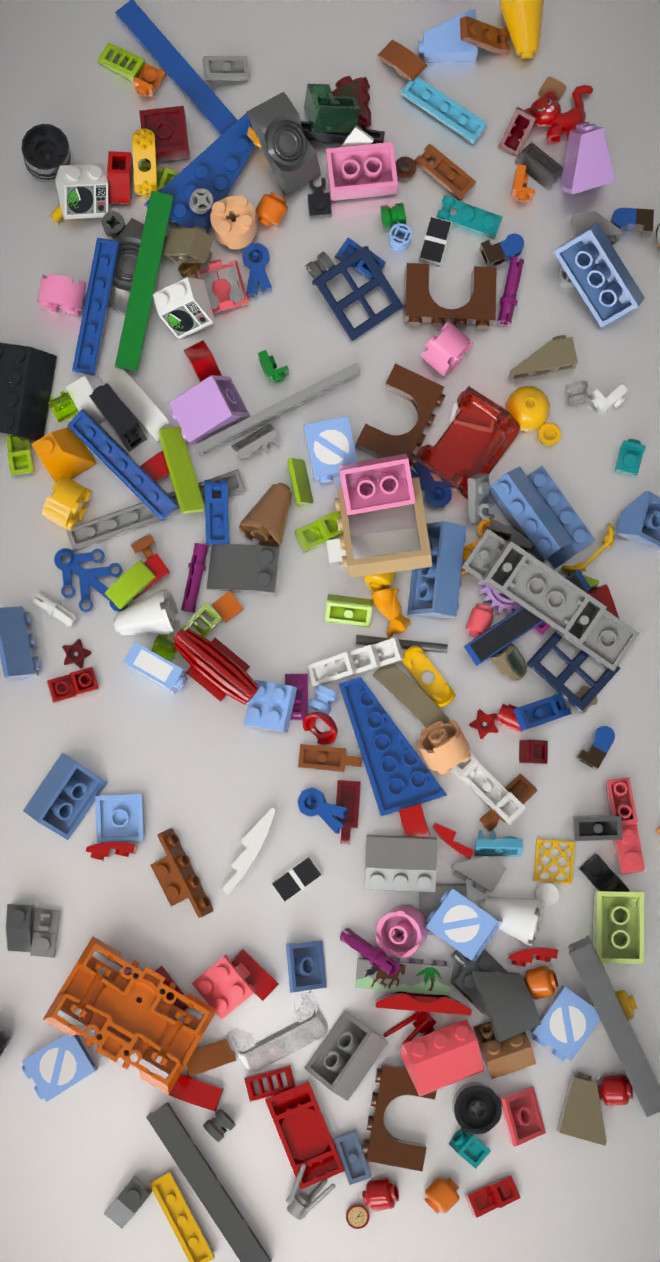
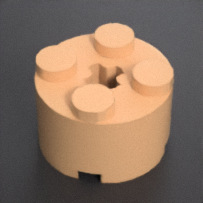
M242 195L229 196L212 205L210 220L215 238L221 245L228 246L230 249H242L253 242L252 239L258 233V223L254 207L246 197Z
M449 720L450 723L444 724L442 721H438L429 725L420 733L421 739L416 741V745L428 767L442 775L448 773L451 768L459 763L467 761L471 756L469 752L470 746L458 723L454 720Z

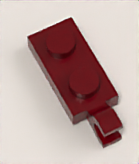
M337 781L336 805L348 808L346 819L335 816L345 825L341 828L340 844L350 845L351 828L358 829L361 781Z

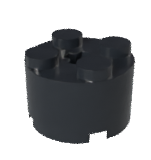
M476 1082L466 1084L459 1088L453 1098L452 1110L458 1124L469 1133L484 1134L495 1127L501 1118V1102L496 1093L485 1084ZM479 1102V1105L483 1108L475 1114L471 1107Z

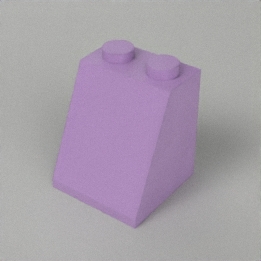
M589 122L577 124L576 129L570 130L560 187L561 190L572 195L615 182L604 128L595 124H589Z
M211 375L169 402L171 415L178 421L181 427V434L189 443H199L250 417L231 377Z

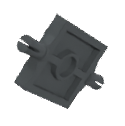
M485 949L476 962L471 961L458 950H455L451 957L460 967L451 983L482 1014H486L481 994L476 990L472 971L508 972Z

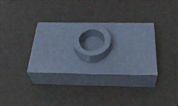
M356 1130L333 1138L349 1185L371 1178L372 1175L365 1155L362 1154L363 1150Z

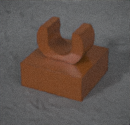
M150 533L130 544L135 553L142 551L146 559L154 556L149 545L155 543Z

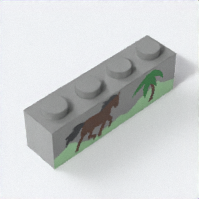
M364 956L363 958H357L356 988L450 996L452 967L447 966V961L433 960V964H423L424 959L410 958L409 962H400V957L388 956L400 964L399 971L391 977L379 967H373Z

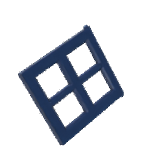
M368 246L362 247L312 281V284L317 287L351 341L404 307L368 251ZM363 259L374 278L358 288L347 269ZM342 273L353 292L337 302L325 283ZM380 286L391 304L375 314L364 298V295ZM359 300L370 318L354 328L343 312V309Z
M555 631L527 662V666L532 668L582 713L620 670V667L617 666L614 671H611L604 666L607 670L595 681L579 667L589 655L581 650L571 660L556 646L562 639V636ZM550 651H553L568 665L557 678L540 663ZM574 672L591 686L581 699L564 685Z

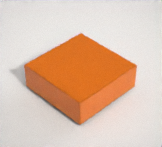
M231 591L212 604L225 623L244 610Z

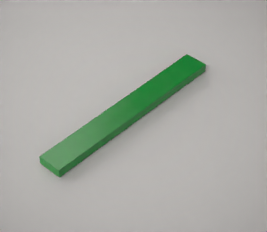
M151 190L115 362L116 368L133 372L138 370L173 195Z

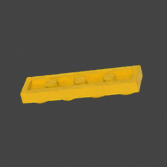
M169 1171L151 1181L149 1185L189 1262H209L214 1259L215 1255L172 1172Z

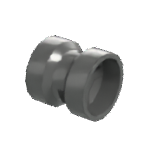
M321 252L317 255V261H310L305 265V268L310 276L316 279L334 267L335 264L325 252Z
M221 1108L215 1112V1117L212 1120H207L203 1124L205 1130L217 1142L224 1138V1133L227 1130L231 1131L236 1126L235 1122Z

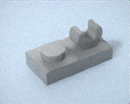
M204 56L202 59L205 80L248 81L250 77L247 56Z
M268 424L231 447L239 459L249 458L255 454L260 446L265 453H269L267 449L269 442H273L276 447H279V442L276 439L279 435L276 429L271 424Z
M479 473L468 478V521L471 523L490 520L495 517L494 514L488 513V508L494 506L493 502L488 501L490 490L489 474Z
M36 908L31 956L55 957L60 910Z

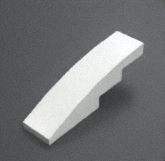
M417 528L351 536L354 559L420 550ZM339 538L327 540L329 563L342 562V556H346V550H341Z
M394 637L377 644L344 652L309 664L307 669L312 686L317 687L318 685L338 681L404 660L398 637Z
M273 807L240 841L246 849L231 864L237 873L222 888L227 895H230L245 877L259 855L276 813Z

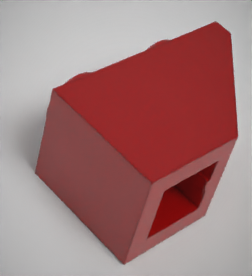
M108 151V204L131 205L133 176L131 152Z

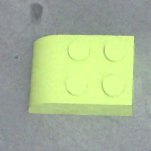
M595 892L593 904V945L602 963L644 964V892Z

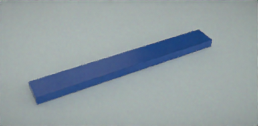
M130 0L115 12L119 20L220 136L238 121L134 0Z

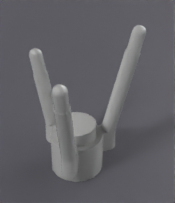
M305 1163L301 1165L292 1191L286 1199V1202L289 1203L287 1211L299 1220L305 1218L309 1211L335 1188V1184H331L315 1198L327 1183V1179H325L308 1197L301 1193L295 1196L306 1168Z

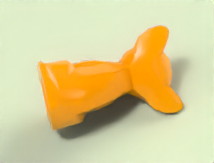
M399 588L382 589L371 594L377 609L390 620L386 630L387 637H391L394 633H403L411 625L410 619L401 614V605L397 599Z

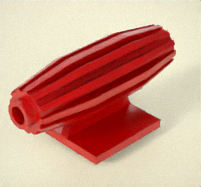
M189 628L185 631L181 629L174 636V647L190 665L186 674L220 702L228 695L246 705L260 687L247 673L250 666L217 638L209 641Z

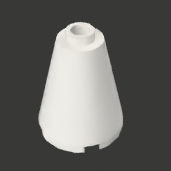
M167 589L160 590L120 611L113 620L115 630L120 632L121 635H173L180 631V620L175 621V614L178 613V609L170 591L167 592Z
M487 897L485 901L481 900L479 907L502 922L499 927L500 930L527 945H534L536 938L533 936L534 932H539L545 901L505 897Z

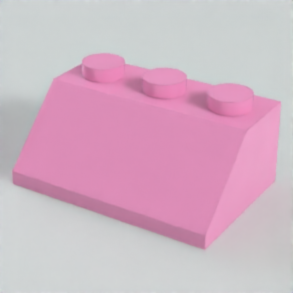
M393 142L326 149L330 201L397 194L398 180Z
M407 454L338 466L347 516L416 503Z

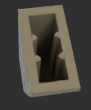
M578 1072L577 1076L571 1075L557 1131L606 1146L607 1140L597 1083L591 1080L592 1076Z

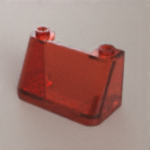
M470 386L458 396L457 402L460 412L435 446L430 444L422 446L414 459L419 465L466 499H468V478L479 473L490 474L520 431L519 423L509 411Z

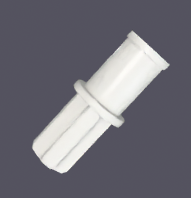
M42 591L36 595L38 599L34 598L33 603L48 612L50 617L54 616L67 626H72L75 623L77 616L63 607L60 601L56 602Z

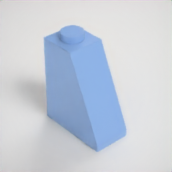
M476 9L469 10L423 32L422 41H418L419 55H423L425 63L476 61L477 46L462 41L460 36V18L468 16L476 19Z

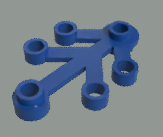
M63 548L55 554L54 562L57 568L62 570L63 587L61 593L65 598H73L76 594V590L72 585L73 571L79 576L81 593L79 608L82 612L89 613L93 610L89 585L110 601V607L115 612L128 608L127 604L123 609H119L105 594L109 588L95 578L105 576L117 578L121 576L123 569L120 564L112 563L109 567L84 569L78 563L89 561L102 563L105 559L104 552L101 549H94L89 553L75 554L73 550ZM97 552L102 554L99 560L94 559V554ZM63 556H69L70 560L68 563H62ZM115 566L120 569L117 574L111 572V569ZM68 587L72 588V594L65 595V589ZM89 602V609H83L82 604Z

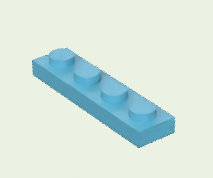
M419 77L413 82L409 81L402 90V96L473 144H475L487 127L486 122Z

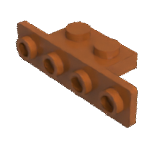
M172 828L159 833L157 836L167 856L150 866L171 907L189 898L198 918L213 912L211 901L206 896L200 879L195 874L190 864V859L185 854L177 834H175Z

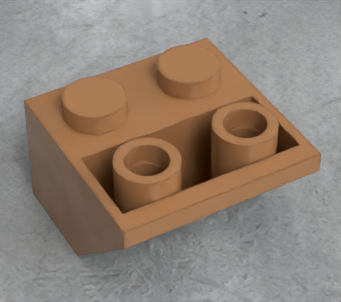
M491 1021L473 1027L491 1079L536 1064L526 1031L499 1042L495 1038Z

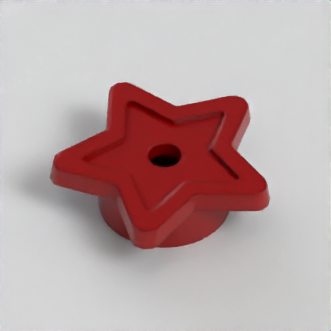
M479 709L477 711V719L471 722L469 726L478 730L480 739H483L488 733H498L495 725L497 714H485Z

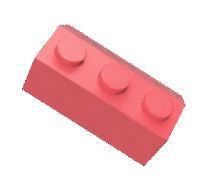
M467 1019L404 1043L400 1052L402 1061L419 1097L484 1071L478 1041Z

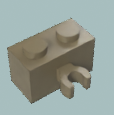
M194 226V228L180 227V229H170L162 254L176 263L210 262L213 254L210 252V248L214 238L206 234L207 231L198 226Z

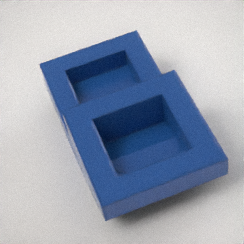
M348 237L334 257L339 261H343L362 247ZM368 249L380 270H382L386 262ZM363 259L350 267L370 280L374 278Z

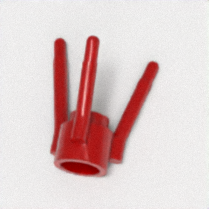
M416 1011L412 1016L385 1032L383 1036L388 1037L415 1020L412 1025L416 1029L402 1043L403 1045L412 1041L419 1032L423 1036L432 1033L435 1030L433 1026L437 1022L428 1012L419 1013Z

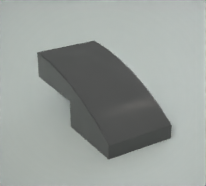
M490 521L489 530L499 537L508 538L509 541L530 553L533 544L525 536L507 525Z

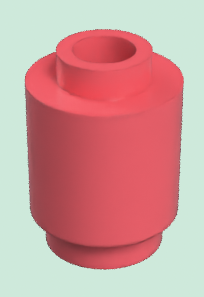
M476 604L475 608H472L465 628L469 631V636L476 638L490 629L494 617L492 614L493 608L483 604Z

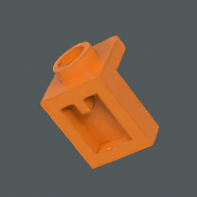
M145 63L138 78L134 77L132 81L135 91L143 97L150 96L154 98L166 77V73Z
M518 164L515 170L510 197L520 202L532 201L535 189L526 188L529 174H525L526 165Z

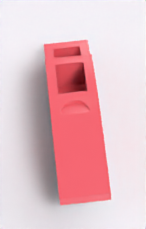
M630 777L606 780L610 816H621L622 840H613L615 853L618 856L620 873L622 875L644 872L645 866L637 829L638 820Z

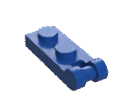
M221 479L220 482L204 480L206 544H229L228 480ZM212 491H221V498H212Z
M557 694L514 709L521 731L572 714L570 707L567 708L565 698Z

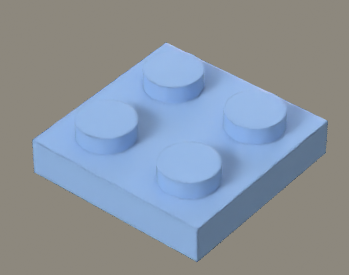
M254 680L260 688L248 703L244 725L288 733L297 687Z
M143 794L95 796L97 843L144 840Z

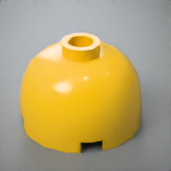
M524 386L516 389L509 395L505 404L507 422L516 430L519 429L525 432L539 430L546 423L550 415L548 397L542 390L534 386Z

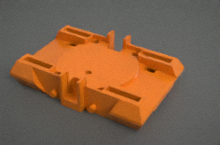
M92 936L42 1020L69 1036L78 1034L86 1039L84 1045L89 1048L92 1043L98 1046L95 1053H100L114 1064L120 1059L124 1062L123 1068L127 1070L129 1066H132L139 1071L141 1079L169 1095L217 1010L191 994L182 995L174 990L177 985L172 982L169 986L163 984L165 977L148 967L141 971L137 968L140 964L139 962L134 960L131 965L123 960L121 952ZM97 952L122 967L120 972H117L93 957V953ZM101 968L105 970L103 975L98 973ZM124 969H129L131 974L126 975ZM168 993L172 995V1000L166 998ZM140 998L141 1003H138L136 999ZM175 1000L201 1014V1019L199 1020L173 1005ZM77 1008L81 1009L79 1016L75 1014ZM59 1010L87 1026L85 1031L58 1016ZM181 1016L185 1017L183 1023L179 1021ZM89 1029L95 1031V1035L93 1037L88 1035ZM132 1054L137 1056L136 1062L131 1061L130 1056ZM158 1056L162 1057L160 1064L154 1061ZM143 1059L168 1074V1076L164 1079L158 1074L152 1073L148 1068L139 1064L140 1060Z

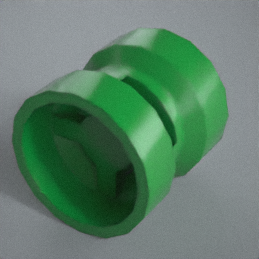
M403 202L396 203L392 208L388 205L380 206L383 228H390L393 223L406 224Z

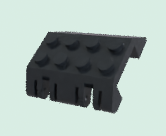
M0 342V435L18 437L20 441H30V443H34L45 436L57 363L56 355L29 346Z

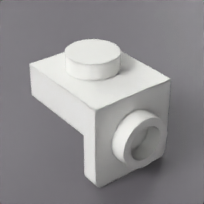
M621 384L606 398L598 389H595L590 396L592 398L591 402L598 410L602 409L606 413L613 406L618 408L626 400L624 396L627 394L628 389Z

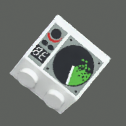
M104 164L59 166L55 183L63 218L104 217L108 213V180Z
M187 277L153 294L159 317L178 339L215 323L204 280Z

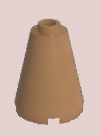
M283 483L273 484L240 522V532L249 540H252L253 537L260 540L258 545L279 547L283 540L292 499L290 488Z

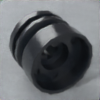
M51 124L36 125L26 132L22 139L21 147L26 169L33 177L40 181H54L59 166L70 165L71 155L66 135L61 129ZM45 154H49V159H45Z

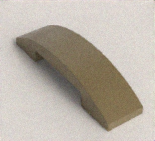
M394 663L380 667L372 675L422 723L421 725L424 728L438 721H442L444 724L450 723V719Z

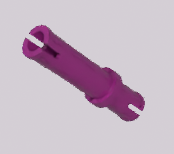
M518 257L510 258L504 294L499 302L501 308L497 323L501 325L504 322V326L512 324L514 307L518 303L516 297L524 260L521 258L517 262Z
M194 543L191 563H188V568L190 569L181 610L185 612L195 613L203 571H206L205 560L209 546L205 544Z
M350 928L344 929L348 934L344 931L341 932L340 940L368 959L373 967H379L391 977L399 971L400 964L388 957L384 950L377 949Z

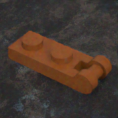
M468 16L460 18V36L462 41L500 55L510 53V45L507 43L509 38L508 29H499Z
M428 144L424 149L425 152L421 156L418 155L414 160L420 169L425 170L460 200L476 185V181L431 144ZM430 158L436 160L433 164L428 162Z

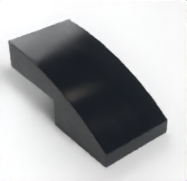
M596 853L579 868L598 891H630L617 874Z

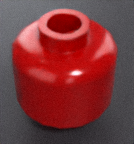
M623 1074L606 1075L602 1078V1083L597 1085L599 1099H603L606 1106H624L629 1103V1099H633L632 1085Z
M381 1178L369 1181L366 1185V1190L362 1192V1197L365 1205H369L372 1211L378 1212L394 1208L396 1202L399 1201V1191L395 1182L392 1183L389 1178Z

